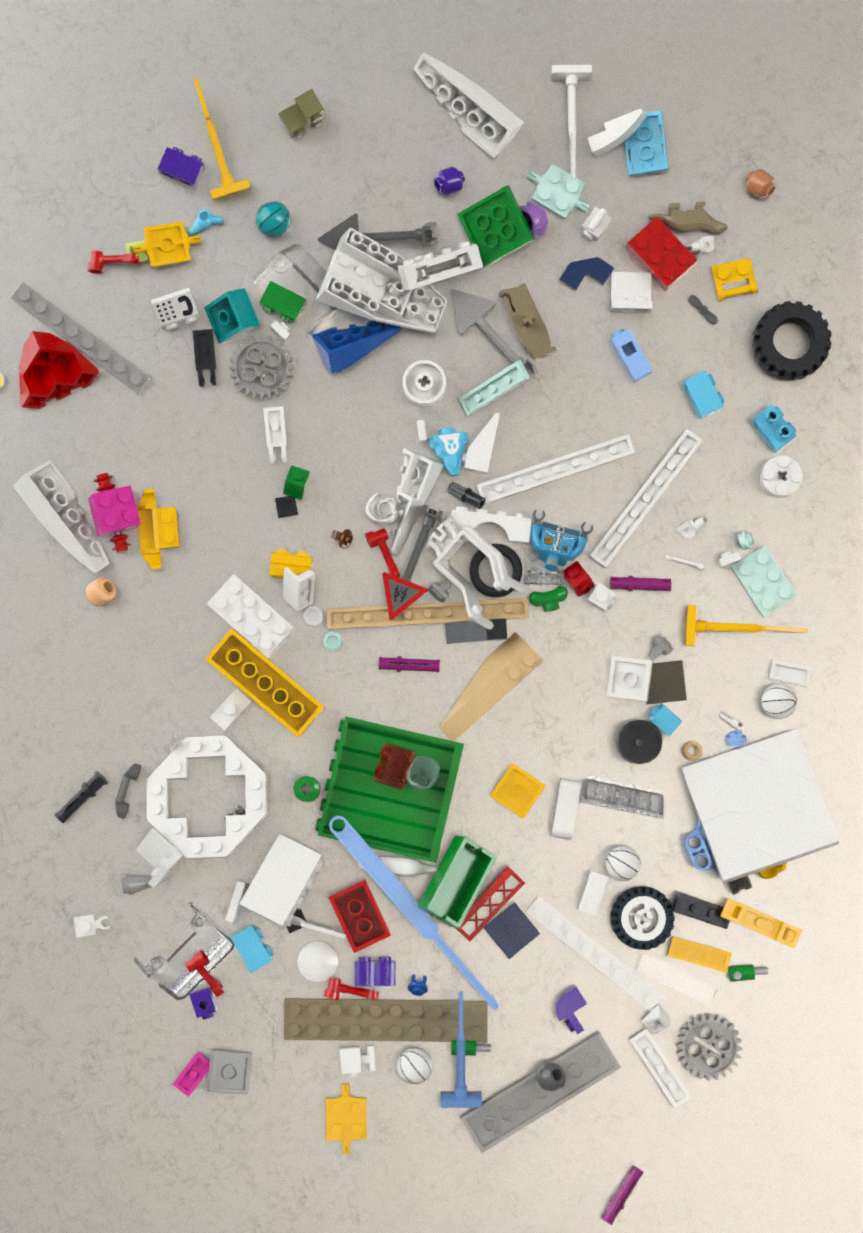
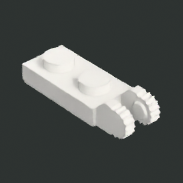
M284 407L263 408L270 464H275L276 461L273 448L280 447L281 460L283 463H287Z

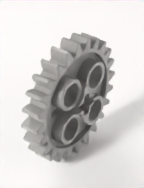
M260 335L259 340L252 336V342L250 343L247 339H244L246 345L238 344L240 351L233 350L236 358H230L234 365L229 366V369L235 371L230 374V377L237 378L233 384H240L238 390L241 392L245 389L246 397L252 393L254 400L257 395H260L261 400L264 399V395L272 399L271 393L279 396V389L285 391L283 384L290 385L287 377L294 376L289 372V370L294 369V365L289 364L293 361V357H286L290 354V351H283L285 344L283 343L278 346L279 340L277 338L271 342V336H268L266 340L263 339L262 335ZM252 351H258L260 353V356L257 360H251L249 358V355ZM271 356L279 357V362L276 365L269 364L268 361ZM249 362L256 366H261L264 363L266 368L279 370V373H274L267 369L259 372L257 367L246 366L244 363ZM246 371H254L255 376L252 379H246L244 377ZM272 375L274 382L272 384H265L263 382L264 377Z
M701 1014L700 1021L693 1017L694 1024L686 1022L688 1029L681 1028L684 1036L677 1037L682 1041V1043L676 1044L678 1048H682V1051H679L677 1055L684 1057L680 1060V1063H687L684 1068L686 1071L692 1068V1076L698 1072L700 1080L704 1075H706L708 1081H710L711 1075L718 1080V1074L720 1073L723 1077H726V1070L731 1073L733 1072L730 1067L731 1065L738 1066L737 1062L734 1061L735 1058H742L737 1054V1051L743 1050L742 1047L737 1046L738 1043L742 1042V1039L736 1038L739 1031L732 1032L735 1025L727 1026L728 1019L720 1022V1015H717L715 1020L712 1014H709L708 1019H705V1016ZM704 1028L711 1029V1036L709 1038H702L701 1032ZM694 1037L700 1038L709 1045L713 1042L712 1046L725 1054V1057L722 1058L711 1050L706 1052L707 1048L695 1041ZM721 1039L728 1040L729 1045L726 1049L719 1048L718 1043ZM699 1045L701 1048L700 1053L696 1056L691 1055V1047ZM711 1056H716L718 1063L713 1067L708 1066V1059Z

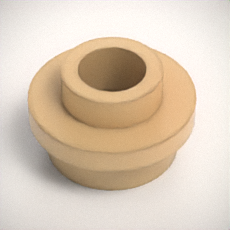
M688 741L682 747V754L687 760L695 761L701 757L702 747L696 741ZM694 747L696 750L695 754H689L688 749Z

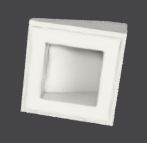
M658 1005L642 1020V1024L654 1034L670 1027V1017Z

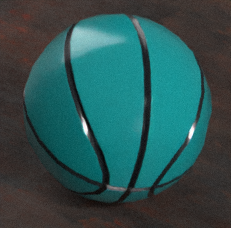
M271 201L263 204L258 209L255 221L261 233L274 237L283 234L288 229L291 217L285 205Z

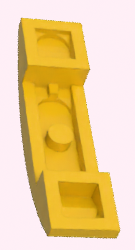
M729 897L720 915L794 949L802 932L797 927Z

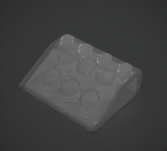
M589 775L588 779L583 778L579 797L580 803L657 819H663L664 795L659 794L660 790L648 788V791L639 790V785L628 783V787L620 786V782L608 779V783L600 782V777Z

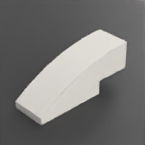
M638 109L605 122L606 131L588 137L593 154L599 157L628 139L646 119L644 111Z

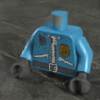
M534 510L532 517L535 523L532 524L530 540L534 550L538 552V559L546 561L545 568L547 570L555 571L557 565L566 566L568 561H573L582 554L588 540L587 535L593 531V525L590 531H584L583 528L586 524L584 522L581 525L582 534L579 535L580 531L544 521L540 524L541 520L545 518V512L543 510L542 517L538 519L535 515L536 510Z

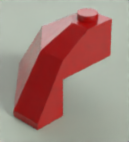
M32 331L23 346L19 365L20 405L23 408L40 409L46 406L45 403L54 398L57 400L72 394L71 390L78 387L84 389L90 386L99 371L71 343L51 333Z

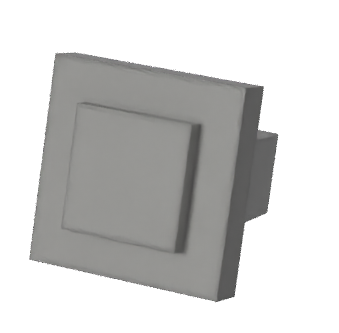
M447 578L441 584L433 582L428 591L442 603L449 595L446 590L452 585V582Z
M659 635L653 642L656 647L649 655L654 660L661 653L666 656L673 651L672 645Z

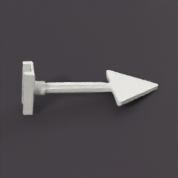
M552 65L551 81H565L568 88V134L570 137L571 179H575L577 81H591L592 65Z
M237 881L226 921L238 923L242 911L240 902L249 888V883ZM295 916L294 921L292 923L294 925H299L302 927H306L309 929H313L344 939L346 938V934L340 933L338 931L329 929L327 927L321 926L313 922H306L297 916Z

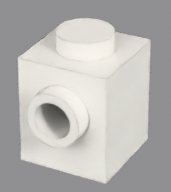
M598 583L587 601L604 612L606 608L610 610L616 602V599L613 598L616 593Z

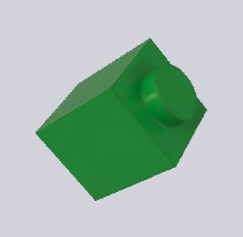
M291 465L285 480L283 494L302 500L308 485L310 471Z

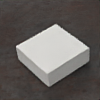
M418 420L419 443H424L427 441L425 421Z

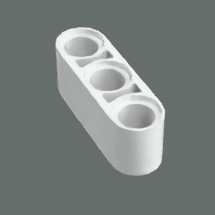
M567 779L560 780L551 833L552 837L572 839L581 782Z

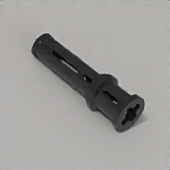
M96 770L87 782L82 783V789L54 815L60 822L65 823L90 797H95L97 795L96 792L104 784L107 785L109 783L108 780Z

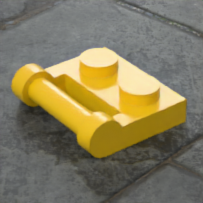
M750 258L711 266L710 269L718 301L750 292L751 294L758 293ZM748 280L749 285L727 290L722 289V285Z

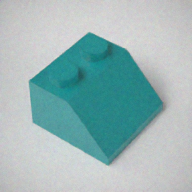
M245 288L228 291L204 307L219 344L246 334L260 325Z

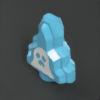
M454 427L442 428L439 430L438 435L428 438L431 449L436 451L437 457L444 461V466L449 474L456 476L459 475L462 466L461 457L465 453V445L469 443L468 433L456 432Z

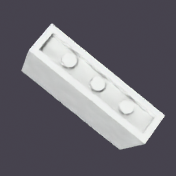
M279 834L240 902L241 909L248 913L251 911L277 924L282 930H285L287 926L290 927L294 921L296 909H300L304 903L305 898L303 897L306 891H310L315 881L313 879L317 873L320 874L324 867L322 855Z

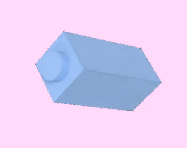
M620 329L613 333V338H611L610 342L633 382L635 383L651 374L653 369L629 329L625 331Z

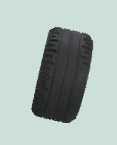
M491 544L510 560L513 566L512 579L520 582L522 563L517 553L506 545ZM478 550L473 556L469 568L470 579L474 587L480 593L489 597H503L514 591L515 589L512 587L509 590L502 589L498 591L481 580L479 565L486 555Z

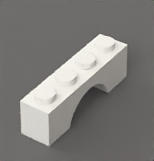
M456 507V510L452 509L451 516L454 518L452 523L460 530L466 525L475 529L483 524H493L505 532L508 542L529 544L532 519L528 518L526 514H516V517L508 516L507 512L496 511V514H488V510L476 509V512H470L466 507Z

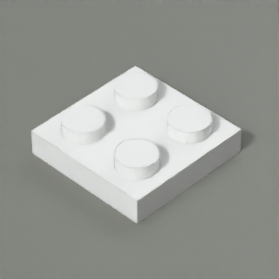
M612 656L607 696L648 701L653 661Z

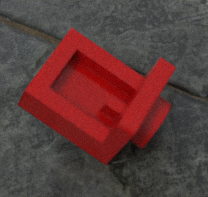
M578 561L561 572L578 597L587 594L595 586L591 577Z

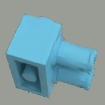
M771 404L753 418L751 423L776 453L797 435L795 434L796 429L794 426L783 419L784 414L780 408L774 407Z

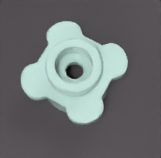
M746 530L742 531L743 533L738 535L742 549H753L754 539L752 534L747 533Z

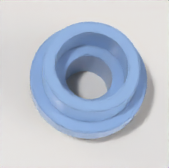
M740 731L730 732V735L726 736V740L730 746H743L746 736L742 735Z

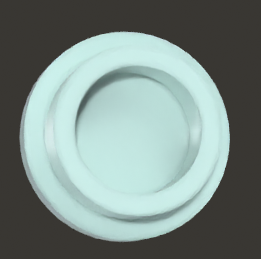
M331 631L323 637V646L328 651L335 652L342 647L343 639L339 633Z

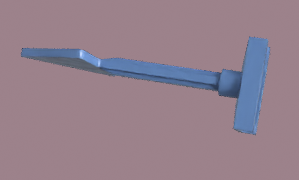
M463 991L459 992L457 1085H455V1091L441 1092V1108H482L481 1091H467V1085H465Z

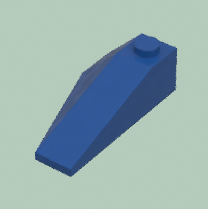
M369 321L365 326L351 324L348 329L338 330L337 327L329 328L313 334L312 337L323 364L331 373L352 366L401 331V327Z

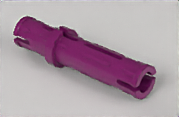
M611 576L610 589H623L629 592L633 590L670 592L671 579Z
M397 656V658L379 657V670L439 672L440 660L402 658V656Z
M634 1165L632 1166L614 1198L610 1199L609 1202L611 1203L601 1219L611 1225L613 1224L618 1213L625 1208L626 1200L644 1173L642 1170Z

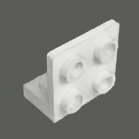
M612 272L611 312L651 313L653 301H651L652 274L644 272Z
M154 828L150 830L136 849L155 868L151 872L152 878L148 882L153 889L170 873L183 856L176 847L172 846Z

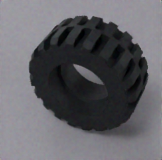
M786 301L781 305L773 306L772 309L763 315L754 330L752 346L755 349L753 351L754 356L759 359L758 364L761 367L764 366L768 374H774L778 379L787 378V381H793L797 378L800 380L813 374L823 364L829 355L832 334L831 330H828L827 326L829 324L827 320L822 319L821 316L823 314L819 310L816 312L812 309V305L808 304L805 306L800 301L795 303ZM794 323L806 330L810 338V348L804 356L798 359H789L782 356L776 350L773 337L775 331L781 325Z

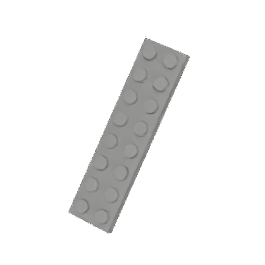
M600 1032L550 1062L557 1063L563 1069L565 1075L563 1085L556 1091H547L539 1086L537 1070L484 1102L482 1108H475L461 1117L482 1153L621 1068Z

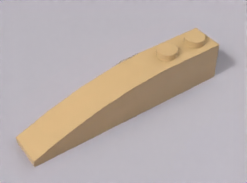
M515 632L485 659L439 728L451 741H455L538 667L543 660Z

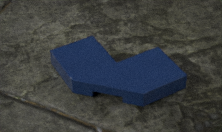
M599 257L570 262L559 281L575 291L586 275L604 285L614 267Z

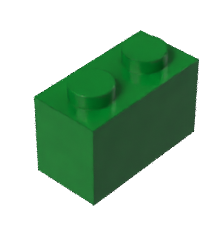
M272 281L269 282L260 300L263 311L271 315L274 312L280 315L281 320L289 324L291 321L297 323L307 303L306 298Z

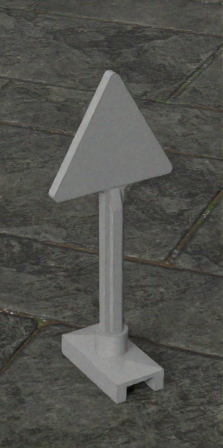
M455 289L450 290L460 335H463L474 324H477L513 363L521 360L528 374L530 372L534 375L538 373L535 361L530 356L525 360L519 357L483 319V316L496 306L495 301Z

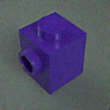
M210 987L189 994L197 1018L202 1016V1019L205 1020L214 1016V1012L218 1009Z

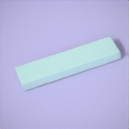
M518 360L458 399L467 416H470L523 383L530 376L522 361Z

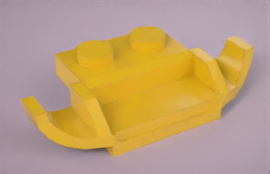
M154 488L144 489L137 506L141 525L138 526L140 552L151 569H159L162 565L160 549L180 547L176 506L157 508Z

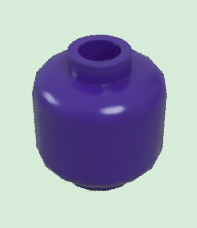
M453 166L437 172L436 178H434L436 190L445 196L461 191L463 182H465L462 171H458Z

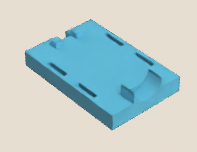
M661 110L646 113V119L629 137V141L628 139L625 140L630 177L669 170L663 113Z

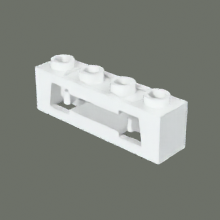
M470 241L458 243V247L453 249L451 246L442 248L440 253L434 255L433 252L421 255L422 258L418 260L414 258L406 259L402 265L397 266L403 289L405 290L419 288L483 267L477 244L470 243ZM455 259L456 264L461 265H452L425 274L424 269L418 268L421 266L429 267Z

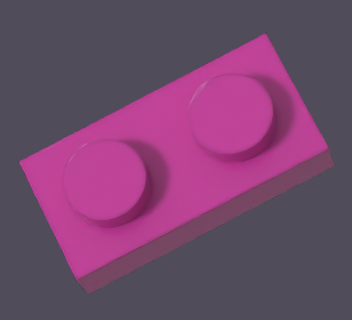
M198 1051L173 1085L189 1097L208 1073L210 1060Z

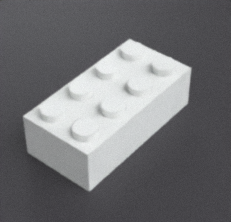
M235 574L228 579L207 603L209 607L268 659L295 630L291 624Z

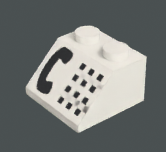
M190 288L151 300L162 330L170 331L178 328V324L184 322L186 325L192 324L197 321V318H200Z

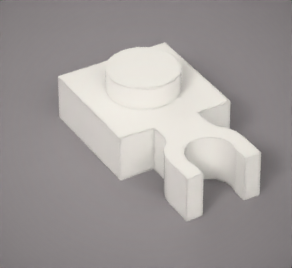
M95 914L74 917L76 938L96 935L97 928L103 930L111 929V925H102V920L108 919L109 915L102 916L98 920H95Z

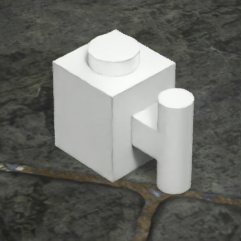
M595 207L581 226L582 235L591 241L594 239L597 242L611 223L612 218L607 215L608 212L603 208L598 209Z
M361 1046L341 1047V1074H346V1077H356L358 1073H362V1064L368 1063V1071H376L375 1047L366 1046L367 1054L361 1055Z

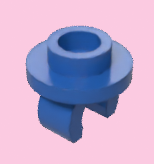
M413 974L408 990L415 996H422L428 992V986L426 985L427 977L424 975L423 981L417 982L415 980L416 975Z

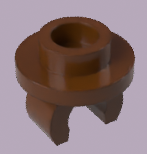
M345 529L343 533L334 530L331 536L334 540L339 541V546L342 549L350 546L353 541V535L349 529Z

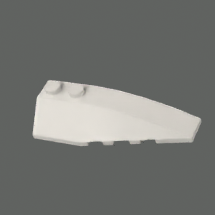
M423 53L413 68L426 86L436 93L437 100L447 107L452 119H456L462 126L460 129L494 159L511 142L524 122L492 95L437 59Z
M51 459L24 474L13 485L41 524L78 561L94 573L110 564L100 542L95 540L93 536L94 530L91 524L88 525L84 518L85 512L76 501L77 495Z

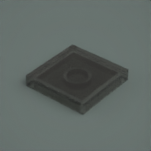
M683 660L653 663L646 705L687 701Z

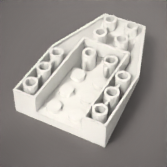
M351 227L340 238L315 300L377 322L433 334L437 330L447 303V299L431 284L412 290L403 289L397 266L402 265L406 259Z

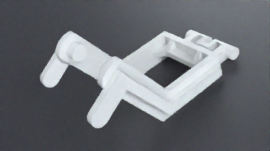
M448 515L437 527L442 535L434 531L425 541L424 546L427 549L432 547L436 551L438 557L433 562L435 568L463 592L469 619L491 630L494 625L490 620L482 617L483 607L479 604L476 588L449 564V559L465 541H470L489 558L495 580L493 586L496 590H509L512 587L520 593H524L527 589L523 584L507 575L503 556L494 546L471 526L466 525L460 530L452 523L454 518Z

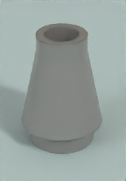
M126 875V877L121 878L124 894L129 893L131 895L151 887L148 884L151 880L150 875Z

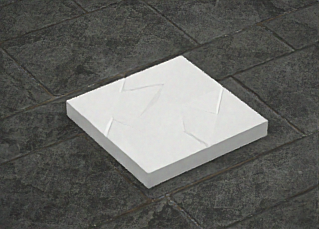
M797 729L681 768L683 778L723 884L839 845L840 843Z

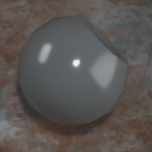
M545 1063L538 1069L537 1082L544 1090L556 1091L563 1085L565 1080L564 1071L557 1063Z

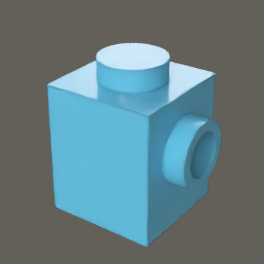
M662 703L660 706L656 705L649 713L651 715L649 720L669 737L682 723V720Z

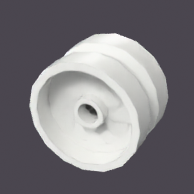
M419 360L412 363L403 375L402 386L405 397L411 404L418 407L436 405L443 398L446 391V376L443 369L430 360ZM422 382L428 383L425 387H421Z

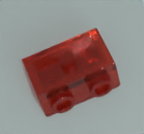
M386 742L380 752L379 765L374 771V781L403 790L407 771L411 766L415 751Z

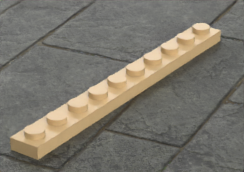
M528 598L479 600V604L483 607L482 617L488 620L529 618ZM465 601L411 604L393 620L389 619L387 606L327 609L328 629L473 621L469 619Z

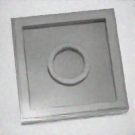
M211 1050L207 1091L248 1094L252 1053Z

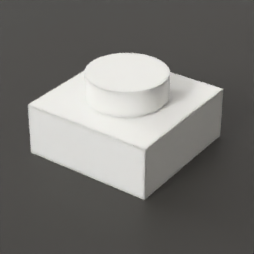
M275 320L271 324V329L285 343L291 338L290 328L284 322L279 324Z
M731 550L721 554L722 558L717 561L721 568L738 562L741 558L739 552L733 554Z

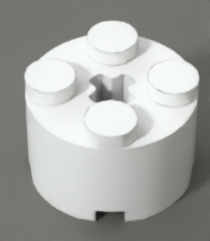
M785 455L770 459L760 472V486L767 495L775 498L790 496L799 488L802 482L803 474L801 467L794 459ZM778 474H783L785 476L784 480L781 479L779 481L777 479Z

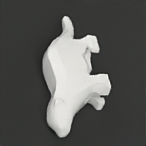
M379 857L394 876L416 877L420 874L436 873L438 867L418 862V859ZM358 863V867L361 870L365 871V869Z

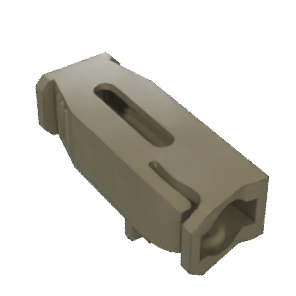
M526 284L501 290L498 295L500 298L504 297L507 315L522 346L531 358L537 362L554 354L556 348L555 346L551 347L547 328Z

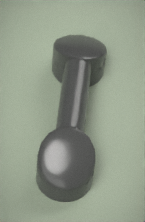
M133 764L123 775L115 800L118 818H126L129 804L125 803L124 799L130 780L137 781L141 771V765Z

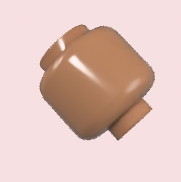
M758 169L755 172L751 171L746 178V189L759 199L769 198L776 189L775 178L763 169Z

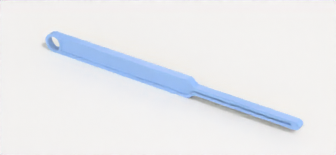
M334 816L329 822V828L417 931L425 939H432L494 1010L498 1009L499 1004L438 935V925L425 911L418 908L419 903L348 821L342 816ZM336 819H342L345 822V827L340 832L332 828V823Z

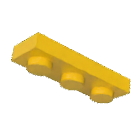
M672 936L667 954L668 957L726 973L732 955L731 952Z

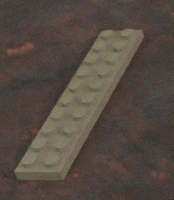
M284 999V1040L452 1042V1040H457L459 1033L458 1000ZM463 1001V1033L465 1040L487 1043L488 1003L486 1001Z

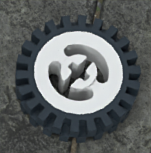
M644 886L633 887L624 891L621 896L619 895L617 901L612 906L611 925L619 940L631 948L637 950L656 948L661 943L663 944L667 937H670L671 930L674 928L675 916L673 911H671V902L663 893L656 889ZM641 903L643 908L636 910L634 913L639 915L645 913V917L653 920V916L649 911L653 907L657 915L655 926L650 931L644 933L642 929L650 926L651 923L643 921L640 924V919L633 917L636 927L632 929L628 921L631 909Z

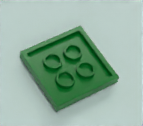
M510 186L499 189L457 214L470 242L478 246L483 267L493 264L535 240Z

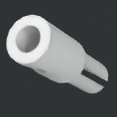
M723 711L719 714V718L729 723L740 732L744 730L746 725L738 719L729 716Z

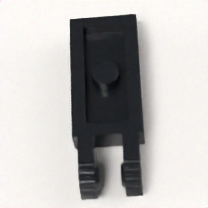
M213 329L194 330L192 333L199 387L204 386L205 383L203 377L204 370H210V382L212 385H217Z

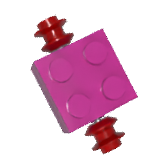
M102 473L96 476L97 479L93 480V482L99 485L96 489L99 493L91 494L88 498L98 537L114 534L115 536L109 540L115 544L112 551L116 550L117 553L126 552L131 544L126 542L129 535L122 534V531L135 529L141 525L132 488L129 485L113 489L115 484L110 483V479L113 476H109L108 473Z

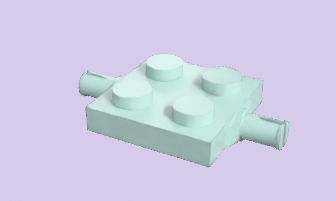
M551 164L547 173L542 177L533 171L530 172L528 179L537 183V189L531 198L532 200L564 219L567 218L570 211L575 207L587 212V208L590 205L580 200L586 183L576 177L571 179V174L554 164Z

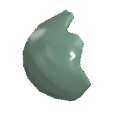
M427 756L415 758L407 771V781L410 786L419 791L430 789L438 779L440 770L438 762Z

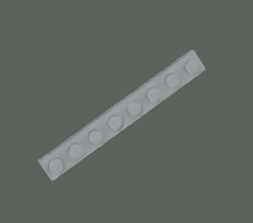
M24 282L11 297L15 302L136 393L140 394L151 379Z

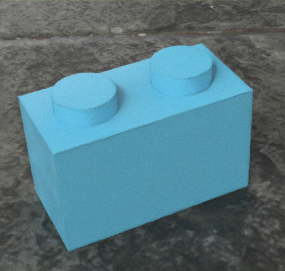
M706 371L683 382V386L700 419L724 407L722 404L724 403L723 396L720 392H716L714 385H716L715 380Z
M254 925L231 937L250 973L271 962L274 955L269 944L265 946L261 938L264 935L260 928H255Z

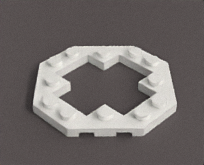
M225 735L186 737L147 778V820L187 859L229 857L240 842H243L253 831L254 827L267 816V774ZM225 757V773L227 777L245 776L246 815L226 816V836L188 838V818L168 819V780L188 779V759Z

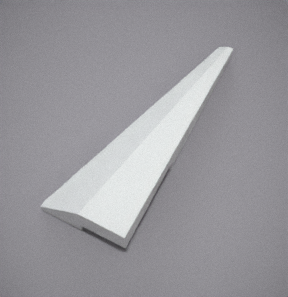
M403 448L402 451L405 458L404 465L400 466L402 479L401 485L397 486L396 494L397 506L395 510H398V516L395 522V529H391L393 543L392 548H389V552L395 555H399L444 467V464L435 459Z

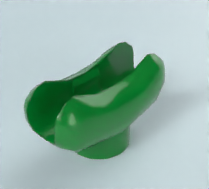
M560 585L548 592L534 591L530 594L529 599L533 606H543L544 612L560 609L559 602L566 600L568 591L566 587Z

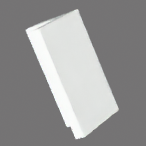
M288 567L284 568L282 598L297 612L313 604L315 574L308 570L297 576Z

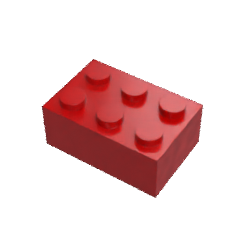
M655 217L626 245V249L648 273L652 274V277L665 291L693 268L698 261L658 217Z
M366 879L328 897L354 953L391 936V932Z

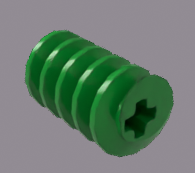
M309 776L297 779L293 787L295 796L303 802L317 799L321 790L319 782ZM306 783H308L309 787H312V791L308 792V795H306L305 791H302V787H306Z

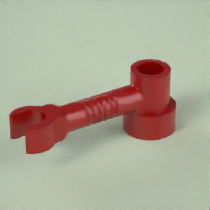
M94 250L91 251L88 272L102 274L104 272V265L109 263L139 264V256H136V253L103 256L102 251Z
M385 528L365 533L370 548L379 546L389 573L400 577L399 570L385 541L389 539Z
M199 950L194 954V957L185 962V965L190 972L196 970L209 984L213 993L219 997L224 993L222 990L223 985L215 980L205 969V966L210 961L203 950Z
M330 977L323 997L339 1000L340 993L342 992L377 1000L379 992L341 984V979Z

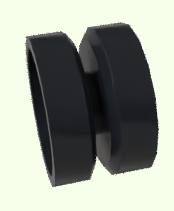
M635 720L627 723L617 734L616 740L617 750L622 758L629 763L638 765L654 760L660 753L663 743L661 732L654 724L646 720ZM638 738L643 739L642 746L636 744Z

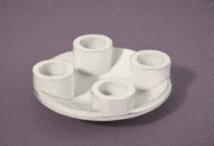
M311 942L300 951L297 962L298 968L306 979L313 982H322L328 980L335 973L338 966V957L335 950L326 942Z

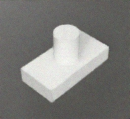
M236 688L210 718L226 731L252 701L241 690Z

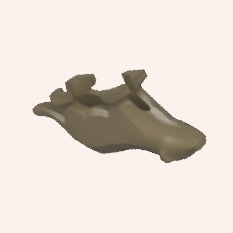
M696 202L695 210H687L685 212L679 210L680 203H670L668 212L671 216L665 214L648 215L649 219L658 217L672 229L681 233L705 230L714 234H721L728 229L726 224L713 219L704 210L706 202Z

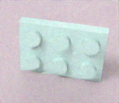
M765 545L731 566V569L763 618L798 596Z

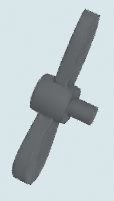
M691 295L689 297L690 303L699 309L700 314H704L710 324H717L718 318L716 315L710 312L698 297Z

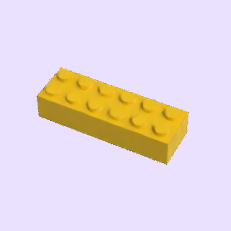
M232 628L206 658L211 665L298 738L302 736L325 708Z

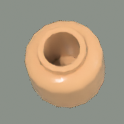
M105 577L97 578L86 587L87 599L98 607L107 604L116 595L115 585Z

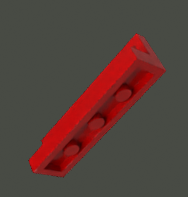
M507 866L473 902L461 927L455 929L470 942L518 892L525 882ZM512 875L519 884L514 889H505V881ZM495 892H503V901L500 904H491V896ZM492 906H497L492 912ZM481 907H489V916L486 919L477 918V911ZM468 921H475L476 930L469 936L462 927Z

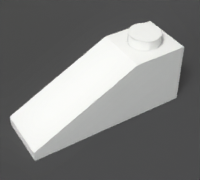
M500 413L494 414L468 447L467 453L463 454L462 464L465 465L464 470L488 474Z

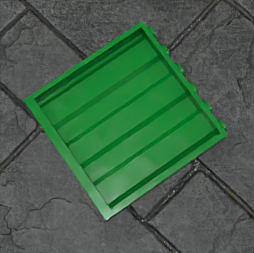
M345 716V720H341L338 731L342 732L340 740L336 739L334 751L337 752L336 759H331L329 771H332L331 779H327L324 791H328L326 799L322 798L320 810L323 811L322 819L318 818L315 830L319 831L318 836L339 840L330 830L329 822L334 816H342L370 848L437 863L464 744ZM418 756L432 758L438 762L440 768L436 783L425 791L412 788L407 781L408 768ZM336 819L332 823L333 830L337 832L342 831L345 827V822L342 819Z

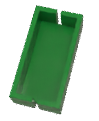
M455 836L424 893L418 908L431 916H435L436 919L449 927L460 928L497 856L479 847L478 844L467 837Z

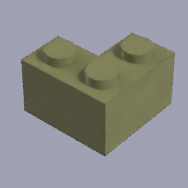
M313 89L296 97L294 105L278 113L279 119L290 138L303 136L307 129L311 127L317 128L325 120L324 108Z

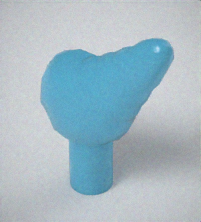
M202 209L198 212L197 219L188 231V235H194L210 227L211 224H223V216H212L209 210Z

